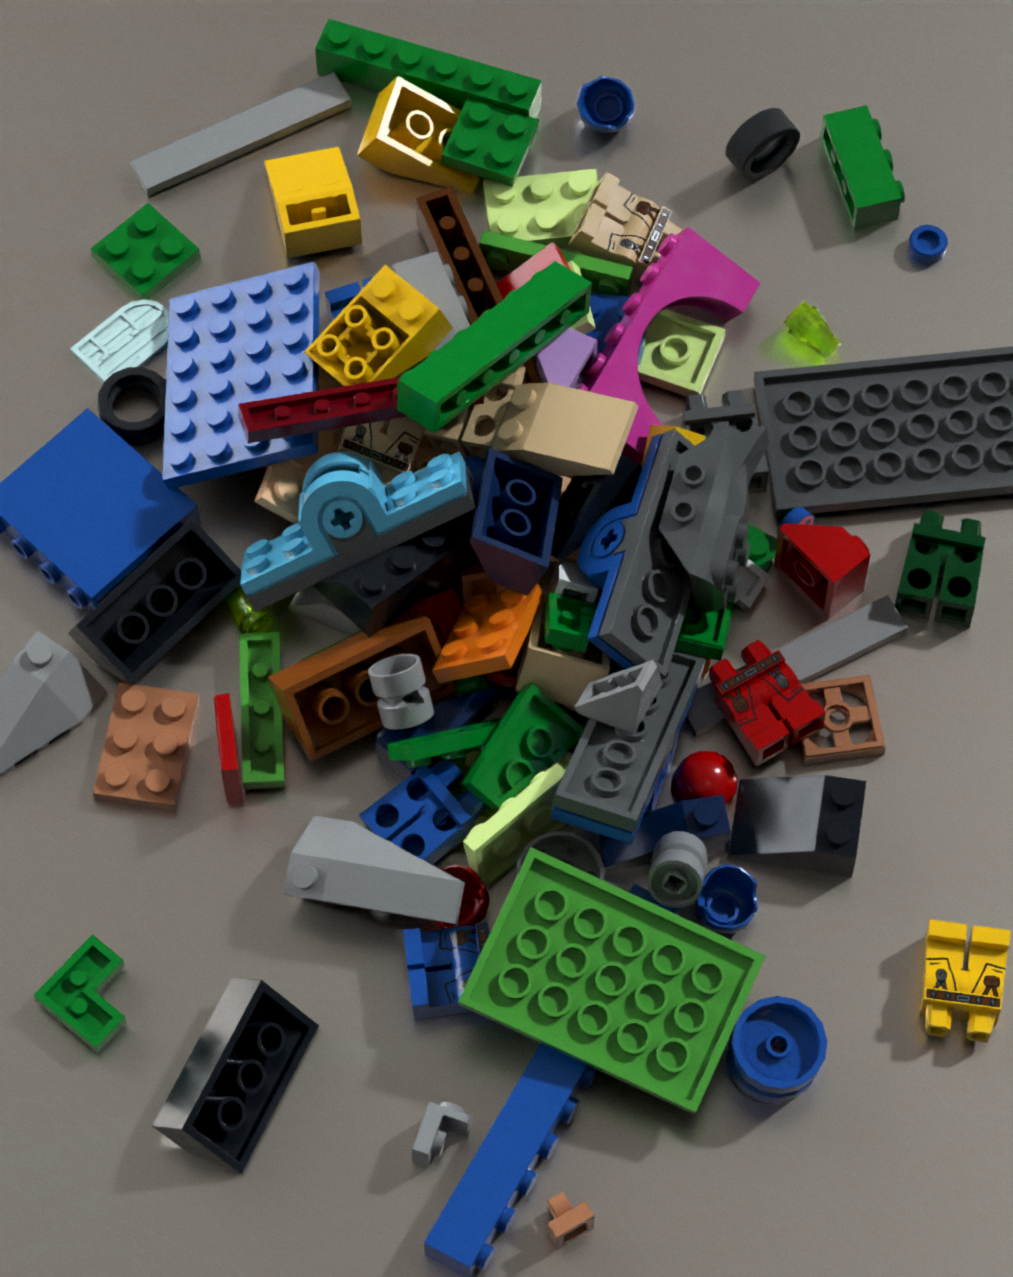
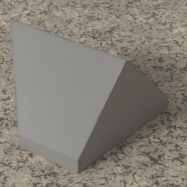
M651 660L593 680L588 683L574 708L583 716L634 734L663 685L658 666Z

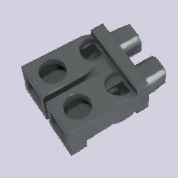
M742 390L727 391L722 394V406L708 408L707 397L702 394L687 396L685 411H683L682 429L706 436L705 440L728 426L739 432L754 430L758 428L754 403H747ZM765 453L748 485L749 494L767 492L769 470Z

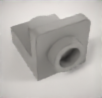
M429 1102L412 1148V1162L429 1168L433 1155L440 1157L443 1152L448 1131L442 1129L467 1136L470 1129V1115L466 1114L462 1107L454 1103L441 1102L438 1105Z

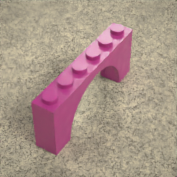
M687 227L677 235L670 233L663 240L657 250L661 256L656 264L652 263L642 274L640 282L643 283V286L638 293L635 292L626 301L622 308L625 316L620 323L617 322L608 331L604 338L607 346L602 353L595 355L588 364L586 372L589 376L584 384L580 383L575 388L632 401L639 406L621 454L640 465L642 464L650 425H663L646 401L638 374V351L647 325L659 311L678 307L701 310L727 323L744 313L760 285L759 281L690 227Z

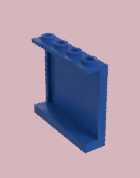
M88 408L0 483V534L4 532L12 540L11 544L24 559L31 557L39 564L40 572L50 583L55 584L59 582L66 589L69 599L78 608L83 609L86 607L90 611L98 605V601L177 532L189 519L193 518L199 525L201 522L198 505L179 488L168 489L162 481L163 474Z

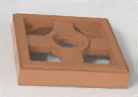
M870 675L801 684L811 698L823 692L826 704L823 708L826 712L823 729L832 733L834 747L820 748L809 737L800 741L803 765L885 754L886 746ZM841 691L855 695L865 705L850 707L842 701ZM833 712H840L845 716V722L841 725H835L831 723L829 716ZM871 722L872 730L868 738L863 743L851 744L849 734L851 726Z

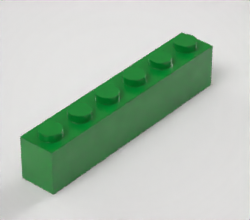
M332 19L327 20L315 47L318 75L325 76L334 72L339 81L376 92H381L399 76L459 110H462L467 97L533 118H537L541 109L542 80Z
M557 261L551 263L544 270L536 272L523 286L511 291L498 305L491 310H486L477 321L465 330L458 331L452 340L440 349L432 351L415 368L406 371L400 377L397 384V410L435 433L588 314L592 282Z

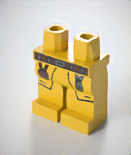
M929 919L925 934L920 1015L925 1016L926 1034L939 1037L949 1036L951 1020L966 1021V1038L970 1041L986 1043L989 1040L993 1025L996 1026L1001 1012L1011 930L973 925L968 941L966 969L962 970L968 924Z

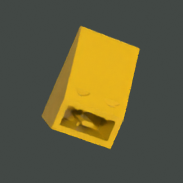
M339 147L264 161L287 258L362 244L361 219L353 187Z
M385 264L304 353L343 386L391 379L425 359L449 334L453 327L435 304Z

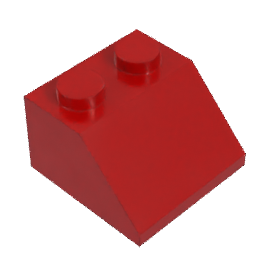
M784 523L778 529L774 566L829 620L864 592L871 554L861 538L856 535L851 536L843 527Z

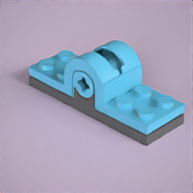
M347 451L333 452L315 461L308 469L303 481V491L299 497L298 523L289 526L282 532L281 536L269 542L266 539H262L253 543L243 553L240 586L246 596L248 595V600L255 612L475 509L474 478L468 466L465 465L460 451L450 456L449 454H441L429 461L427 467L415 473H412V471L403 472L394 477L389 485H386L373 460H368L357 453Z

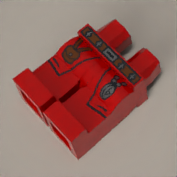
M760 640L749 644L741 651V658L747 665V668L737 673L728 659H723L709 668V678L715 689L714 702L720 711L722 710L755 766L788 749V742L793 746L823 729L826 715L817 700L813 701L800 684L794 671L785 663V658L781 652L777 650L771 653Z

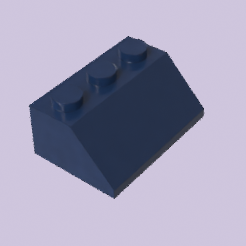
M491 448L488 449L485 456L470 544L490 581L528 596L549 567L563 478Z

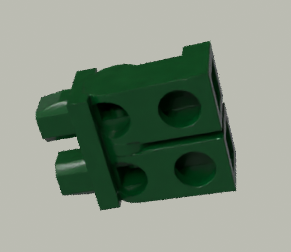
M925 510L919 523H914L897 591L895 607L899 613L929 619L937 579L940 577L943 579L934 620L970 627L975 609L983 549L986 537L982 536L981 522L965 518L960 519L958 531L943 529L944 516L939 512Z

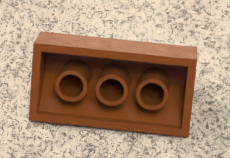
M414 607L408 609L370 638L362 631L267 677L284 718L311 762L384 727L377 707V701L380 697L374 694L368 674L369 668L382 659L399 654L418 655L421 658L426 682L422 686L429 689L432 703L457 691L454 681L439 684L434 676L432 669L442 650L430 619Z

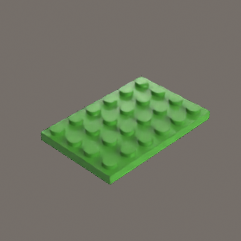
M530 847L461 994L458 1005L694 1115L766 956Z

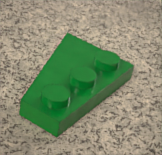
M533 683L526 684L518 693L461 784L490 809L500 808L503 802L514 797L528 786L538 773L542 772L549 765L555 764L565 756L564 753L576 743H579L584 728Z

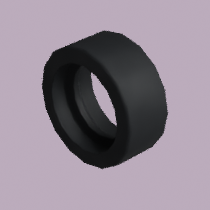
M769 108L750 117L735 131L726 146L725 155L745 179L756 180L765 177L786 162L799 143L800 132L781 109Z
M127 367L113 373L103 382L98 392L100 419L129 445H145L158 440L164 434L166 380L156 371L144 367ZM146 391L157 397L159 408L148 419L140 422H127L118 419L114 415L113 404L125 393Z

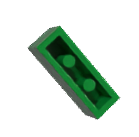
M867 105L823 115L820 137L854 229L897 220L900 205L905 202V193L901 181H895L892 174L893 160L891 153L888 149L883 150L880 142L882 140V133L879 121L872 119Z

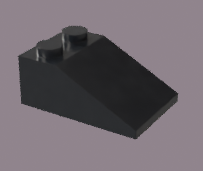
M829 775L739 780L728 858L852 877L857 856L866 781Z

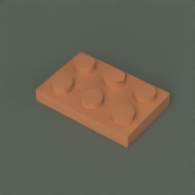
M118 682L93 790L94 800L176 812L200 703L199 694L135 684L130 686L127 683Z

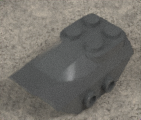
M764 425L745 432H739L728 426L678 456L659 531L690 577L692 593L689 604L695 613H711L720 609H727L730 602L736 603L741 588V579L737 578L740 565H747L751 549V543L747 542L749 526L747 525L749 513L748 485L769 445L767 427Z

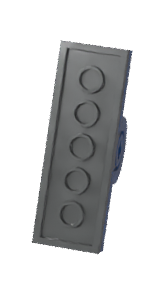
M676 429L652 436L631 503L615 507L601 516L585 535L578 553L579 568L588 575V579L603 590L587 639L624 669L653 660L658 666L661 678L667 675L692 593L690 577L659 531L678 456L694 446Z
M674 650L667 675L662 678L663 685L634 734L589 718L555 793L551 819L632 844L645 812L654 811L661 797L672 764L679 732L702 680L706 658ZM615 662L610 675L625 669Z

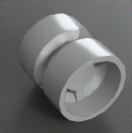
M399 654L390 656L376 662L369 668L368 674L373 692L376 696L380 697L377 701V707L382 725L385 728L396 730L414 727L424 723L434 715V707L429 689L422 686L426 682L421 658L418 655Z
M673 831L657 841L653 851L647 885L651 896L661 905L670 908H683L691 905L699 897L708 861L707 849L699 838L684 831Z

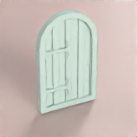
M142 299L132 301L121 307L72 346L70 351L102 383L113 373L127 367H143L168 346L169 310L164 305L153 300Z

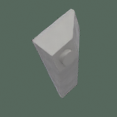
M36 631L15 656L0 678V777L13 770L17 762L37 750L39 753L50 746L49 742L69 729L71 732L82 725L107 695L106 689L70 651L39 631Z
M314 815L291 851L283 894L306 900L458 924L465 882L403 850L398 845L374 834L356 822Z

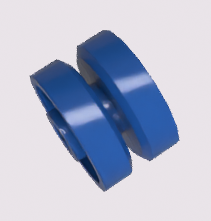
M774 996L758 1000L743 1011L728 1040L726 1062L730 1077L742 1092L757 1101L778 1104L794 1100L808 1090L825 1060L827 1037L823 1023L811 1008L796 999ZM774 1047L780 1049L782 1053L773 1051Z

